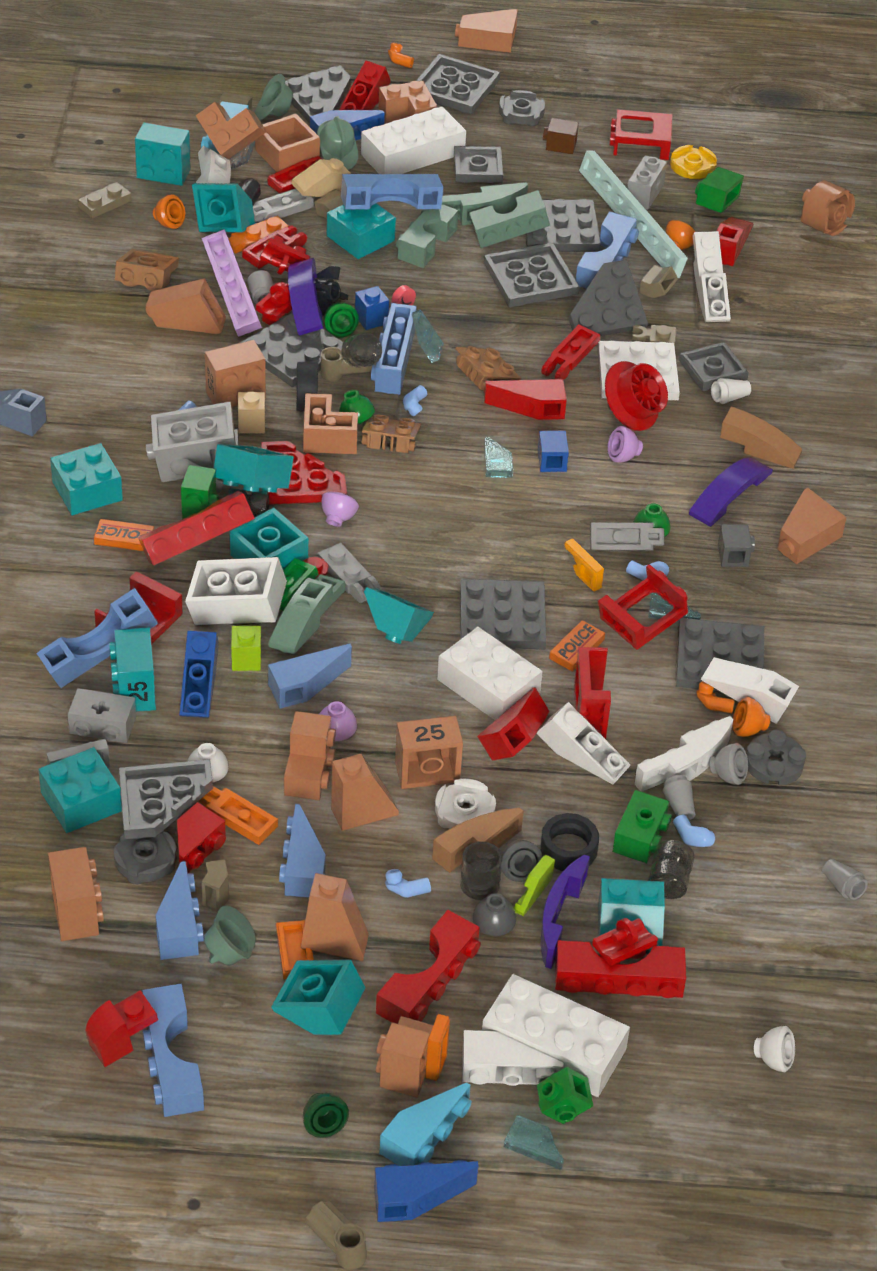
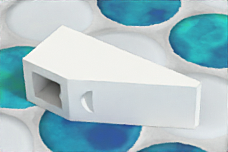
M713 658L701 678L705 683L738 702L747 696L755 699L761 704L765 714L770 715V721L775 724L783 715L799 687L774 671L719 658Z
M569 702L553 714L537 731V734L556 754L611 784H614L630 767V764Z
M464 1030L462 1082H472L479 1085L485 1083H502L511 1086L518 1084L537 1085L549 1078L553 1073L563 1069V1062L497 1031Z

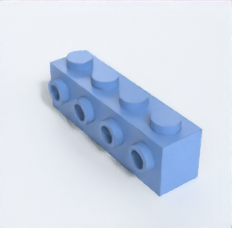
M391 303L389 315L384 317V333H380V349H376V365H373L371 370V380L375 381V392L401 394L416 330L417 306Z

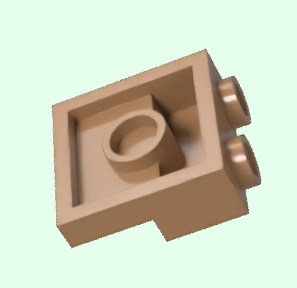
M131 249L116 261L115 280L121 281L126 286H145L150 291L163 289L170 283L171 273L178 268L179 257Z

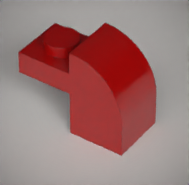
M141 990L115 1005L108 1000L91 1015L87 1022L85 1032L89 1045L104 1067H107L134 1051L130 1036L158 1021V1016Z

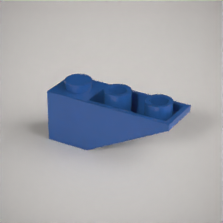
M187 631L180 716L209 718L219 646L217 632Z
M457 1160L452 1163L441 1164L424 1162L409 1166L391 1164L375 1168L374 1189L377 1221L413 1220L477 1184L478 1161L467 1162Z

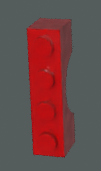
M237 491L213 502L209 507L188 518L161 526L139 536L138 539L149 563L156 565L255 518L244 493Z
M447 910L430 930L429 950L436 958L435 963L427 970L416 974L394 973L377 993L376 1014L395 1024H398L401 1016L421 1022L425 1018L430 1004L442 997L448 982L451 979L455 980L460 975L466 960L474 958L479 951L481 945L479 941L480 927Z
M558 940L555 958V990L683 998L686 983L685 947L653 946L650 953L641 961L632 964H614L610 966L605 959L594 951L590 942Z

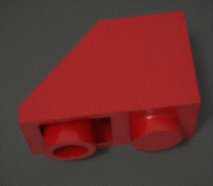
M198 802L177 820L179 864L180 862H186L187 874L193 869L199 868L204 859L214 850H219L226 840L225 820Z

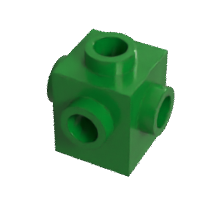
M569 1067L553 1073L549 1078L537 1084L538 1104L541 1112L562 1124L574 1120L576 1116L593 1107L588 1078Z

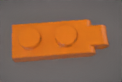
M277 215L248 226L244 232L232 233L228 239L233 253L243 251L246 247L277 230L280 231L288 227V225Z
M213 786V789L199 800L203 806L224 819L226 826L258 845L278 827V818L227 788L219 790Z

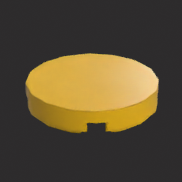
M693 145L681 146L673 151L670 158L671 169L681 177L689 179L706 178L708 173H712L717 166V159L714 153L702 146H699V149L693 148Z

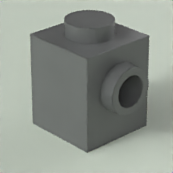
M721 524L718 539L721 567H749L751 552H754L755 538L750 536L748 524Z

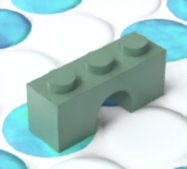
M539 190L515 197L517 207L512 212L506 214L495 212L492 205L470 212L469 214L480 247L484 248L550 226L546 207Z
M443 204L441 209H423L420 216L410 223L409 228L404 234L399 235L396 242L398 259L424 268L435 256L436 239L447 242L457 231L459 210Z

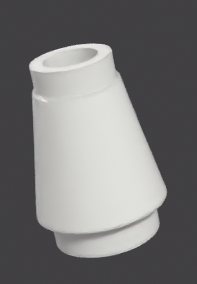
M720 378L713 382L711 386L712 398L721 404L749 396L751 393V384L747 380Z

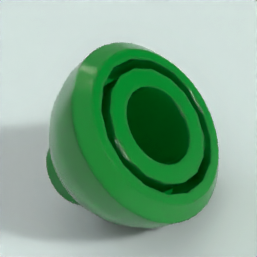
M346 303L332 305L324 316L326 330L336 338L350 336L356 330L359 323L357 311Z
M350 390L344 394V400L341 402L339 412L358 413L357 424H361L373 416L375 408L366 396L359 394L357 390Z
M650 503L640 510L633 523H653V528H663L664 537L669 534L671 528L668 515L656 503Z

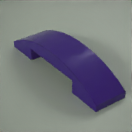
M314 258L291 264L288 269L290 300L299 336L323 329L322 313L318 305L315 285L317 272Z
M752 457L743 458L735 462L718 475L703 491L689 510V515L711 527L726 514L727 506L750 485L758 486L772 474L773 469Z
M583 855L571 863L557 878L547 897L541 930V953L546 968L552 969L556 958L557 942L562 939L563 926L556 924L567 895L579 899L588 876L590 856Z

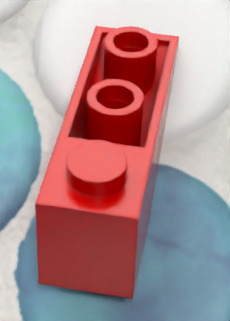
M365 60L339 110H372L379 103V87L388 86L391 83L386 67Z
M730 217L720 223L717 231H719L723 265L734 266L754 226L753 222Z
M563 379L485 382V404L537 420L565 419L567 398Z
M536 687L532 688L477 737L492 761L514 757L532 741L550 711Z

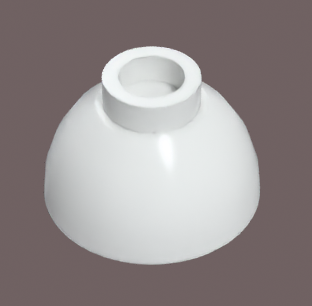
M204 743L190 754L188 761L210 759L214 783L224 778L227 774L228 761L220 749L211 743Z
M779 1026L766 1032L762 1038H756L754 1043L755 1056L762 1058L770 1068L779 1072H787L791 1068L795 1057V1040L789 1027Z

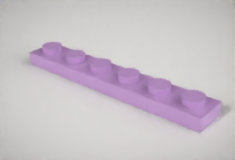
M225 229L202 238L238 337L262 328Z

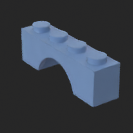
M342 174L341 199L345 209H370L373 204L381 201H400L410 204L416 209H441L443 185L438 174Z
M609 211L601 225L600 234L601 245L606 249L598 252H585L577 266L576 282L579 287L587 289L603 263L621 261L623 257H628L631 243L635 244L638 238L639 230L636 229V218Z
M134 588L110 604L106 618L95 629L76 638L60 637L37 652V655L59 687L62 688L110 656L109 642H115L114 630L149 627L151 629L158 622Z
M182 984L143 990V995L158 1016V1021L147 1027L148 1030H143L145 1050L151 1049L153 1056L148 1057L150 1077H157L158 1084L153 1085L155 1105L162 1104L164 1117L203 1111L204 1097L198 1064L179 1059L168 1048L171 1041L178 1034L188 1029L187 1009Z

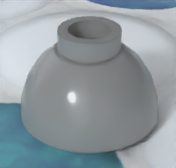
M739 743L725 746L718 752L717 756L711 757V772L718 774L727 783L742 784L748 772L746 751Z

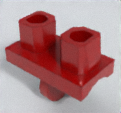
M274 235L273 238H269L259 259L278 267L276 273L282 275L283 271L288 272L291 264L310 259V256L306 254L305 248L301 246H294L292 248L285 244L283 238Z
M283 281L273 284L270 288V293L256 304L255 310L262 314L261 320L266 324L271 325L277 322L285 313L288 314L292 310L289 284Z
M623 918L617 921L616 929L594 938L592 946L600 953V957L612 966L620 964L621 961L628 958L638 959L645 956L647 949L657 945L658 938L647 931L640 918L634 921Z

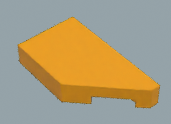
M573 538L566 541L564 546L573 555L576 564L572 565L576 575L594 592L601 589L604 568Z

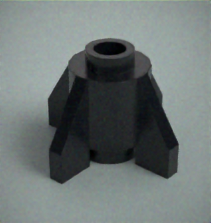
M338 266L325 268L317 273V278H315L317 300L322 316H325L328 308L334 305L332 304L333 302H336L338 299L348 300L349 295L341 292L339 283L334 281L339 280L341 268Z

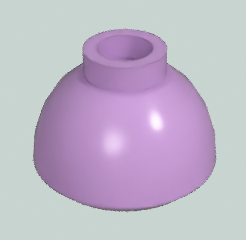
M619 426L612 432L608 441V454L613 462H626L634 456L641 454L643 443L638 440L632 430Z
M330 491L322 495V509L327 516L326 522L330 525L340 527L342 522L352 518L359 508L355 499L343 493Z
M332 702L319 713V715L331 716V729H336L335 741L346 740L356 732L357 721L355 715L342 702Z

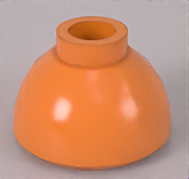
M176 195L164 196L153 209V217L166 228H179L185 220L184 204Z
M679 220L668 222L665 232L680 250L694 245L693 234L696 231L690 225Z
M747 696L738 703L735 709L732 725L733 731L736 736L741 737L755 735L760 730L766 731L770 724V715L765 714L763 707L758 701Z

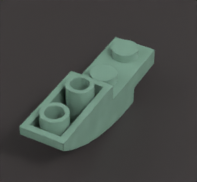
M525 182L481 186L480 193L442 196V204L459 210L458 220H460L461 225L472 224L470 212L491 205L494 211L499 214L512 212L517 207L515 197L527 194L528 184Z
M319 575L315 580L307 578L295 592L280 616L269 640V647L284 653L295 654L320 627V617L345 591V581L324 575Z

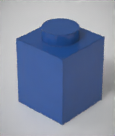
M379 286L355 292V310L358 313L359 322L365 330L383 326L384 317L389 315V299Z
M539 431L538 458L540 472H567L569 450L566 431Z

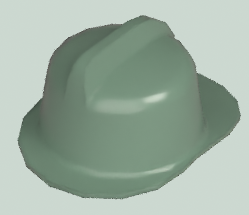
M282 74L275 75L264 89L262 98L254 111L260 121L269 114L276 117L282 116L290 108L293 92L285 84V77Z
M339 116L334 117L333 120L323 122L318 128L317 135L320 137V148L324 160L335 158L342 161L347 170L352 169L358 160V149L354 137V129L351 124L340 119Z
M222 906L218 910L214 923L204 936V942L210 951L209 962L213 964L220 961L229 966L243 958L249 959L256 940L254 930L249 921L237 909L230 906Z

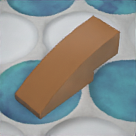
M734 407L729 409L723 420L720 438L745 445L744 454L794 469L802 453V448L779 429L748 412Z
M521 808L499 810L477 816L448 829L433 840L432 859L449 873L470 857L481 863L522 830L524 811Z

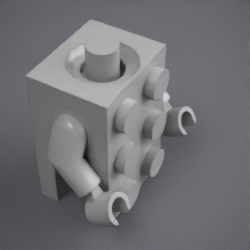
M231 402L151 415L153 443L146 444L148 460H156L161 482L184 479L189 465L214 468L217 444L239 445L237 429L234 430ZM216 478V493L221 492L224 486L222 484L223 479Z

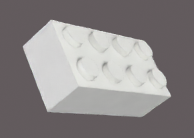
M443 107L433 108L426 112L362 131L361 155L379 174H403L453 158L454 146H465L466 130Z
M512 974L483 1019L482 1031H497L563 1062V1068L569 1067L587 1077L591 1094L599 1097L625 1053L630 1027L515 974Z

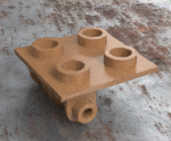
M473 346L455 348L460 353L456 358L457 366L482 391H485L486 381H493L494 379L521 380V377L514 371V367L506 363L500 357V353L493 348L480 349Z
M373 415V417L367 420L362 429V433H368L363 434L362 445H367V448L380 449L383 435L382 450H386L387 438L391 436L390 451H393L395 437H397L395 452L409 454V451H415L416 441H411V439H415L421 423H415V420L411 418L392 420L387 415Z

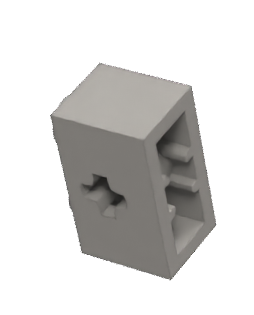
M645 155L629 179L628 190L646 210H649L664 186L667 161Z
M77 688L68 712L69 734L127 743L136 719L135 697Z

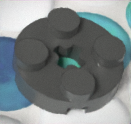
M512 91L510 96L505 98V95L501 97L499 113L506 124L511 125L515 123L537 126L545 113V101L542 98L540 101L536 98V94L530 91Z
M772 730L769 734H763L754 738L749 743L746 752L748 771L757 780L769 784V780L779 781L778 785H786L796 781L802 774L806 759V752L801 745L794 739L786 736L781 730ZM770 757H778L781 759V761H778L777 759L770 760Z
M164 830L156 837L125 839L123 833L120 836V842L114 847L115 866L132 884L138 885L143 882L158 880L165 875L171 874L175 869L176 845L171 835ZM141 851H146L147 854L153 853L148 857L140 856Z

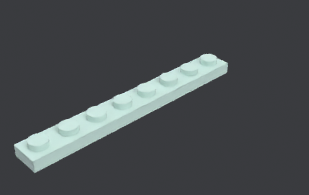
M586 151L579 169L581 174L615 213L637 219L636 229L639 230L637 239L662 268L672 266L677 277L680 278L688 259L686 255L595 151Z

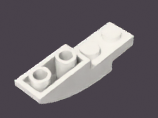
M203 146L198 152L201 176L196 183H230V160Z
M719 231L694 232L695 260L693 265L698 298L705 322L730 321L726 273H723Z
M728 716L721 720H715L707 726L688 731L681 736L679 748L670 749L660 756L646 759L638 764L635 778L636 787L640 792L664 783L666 779L674 775H684L689 781L700 775L710 767L711 757L717 756L718 752L728 744L733 725L732 717Z

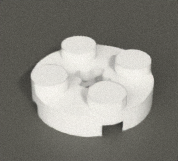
M473 779L454 780V784L448 787L445 784L439 789L435 799V813L438 817V824L443 828L449 829L477 816L495 812L496 799L494 795L492 796L488 792V787ZM464 803H469L470 808L465 809L459 806H463Z

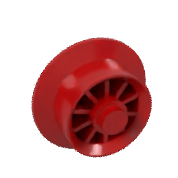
M621 361L612 365L606 374L605 394L608 408L612 410L615 417L624 426L634 431H644L652 427L657 420L659 412L664 410L668 402L667 386L659 371L647 363L636 365L632 362Z

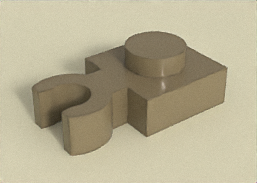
M635 325L633 326L632 342L674 343L675 347L676 327L651 325V329H646L643 326Z

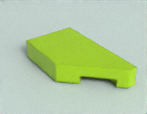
M547 855L543 856L530 872L524 884L527 890L514 906L516 913L524 917L551 882L555 859Z

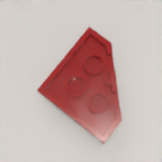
M289 441L261 442V448L294 456L289 489L277 488L276 493L264 491L265 504L319 503L322 500V495L330 491L347 495L345 475L337 470L335 472L330 471L324 467V462L309 453L306 455L296 450V446Z

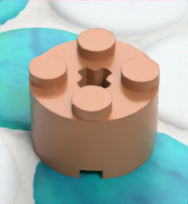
M822 180L812 189H807L804 192L801 222L831 236L838 235L847 226L844 224L846 218H851L853 214L855 197L847 189Z

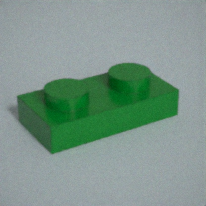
M294 558L283 570L287 582L280 610L284 611L295 592L307 578L315 579L319 575L316 566Z

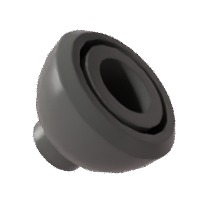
M515 840L509 843L501 853V869L508 879L515 882H524L541 860L542 853L530 841Z
M491 894L482 899L475 907L473 923L479 926V931L486 935L501 936L514 928L516 912L513 905L502 895Z

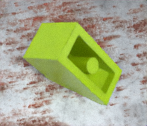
M232 625V671H261V625Z

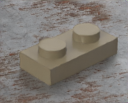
M115 182L79 198L78 207L93 219L132 201L131 192L118 182Z

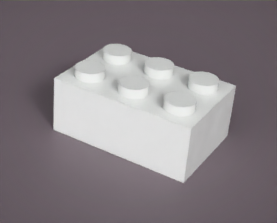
M278 557L197 561L185 602L195 625L276 622L287 580Z
M476 627L439 655L437 680L496 720L532 688L536 687L540 694L543 671L480 627Z

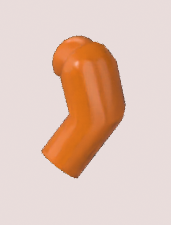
M391 43L390 49H388L391 61L397 65L412 68L414 58L401 53L403 48L401 44Z
M704 681L699 683V690L696 691L697 698L707 709L732 714L734 699L718 697L713 692L714 687Z

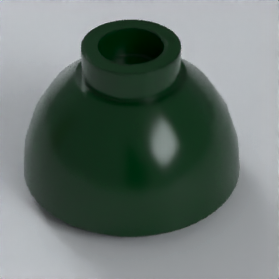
M325 1092L312 1095L303 1109L305 1129L309 1134L317 1138H327L337 1134L344 1128L349 1118L347 1104L333 1093Z

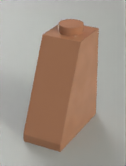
M518 9L462 15L461 23L456 24L455 37H459L458 46L511 53L517 29Z
M205 278L151 291L146 303V312L153 319L157 327L219 334L222 332L226 319Z
M806 488L781 529L777 549L795 564H798L843 536L847 517L812 490Z
M362 754L332 761L331 810L342 831L399 815V811L388 789Z
M315 873L309 896L301 948H310L316 952L363 961L369 933L347 879Z

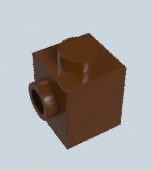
M551 118L549 127L545 126L543 140L547 141L546 150L573 154L577 143L579 122Z

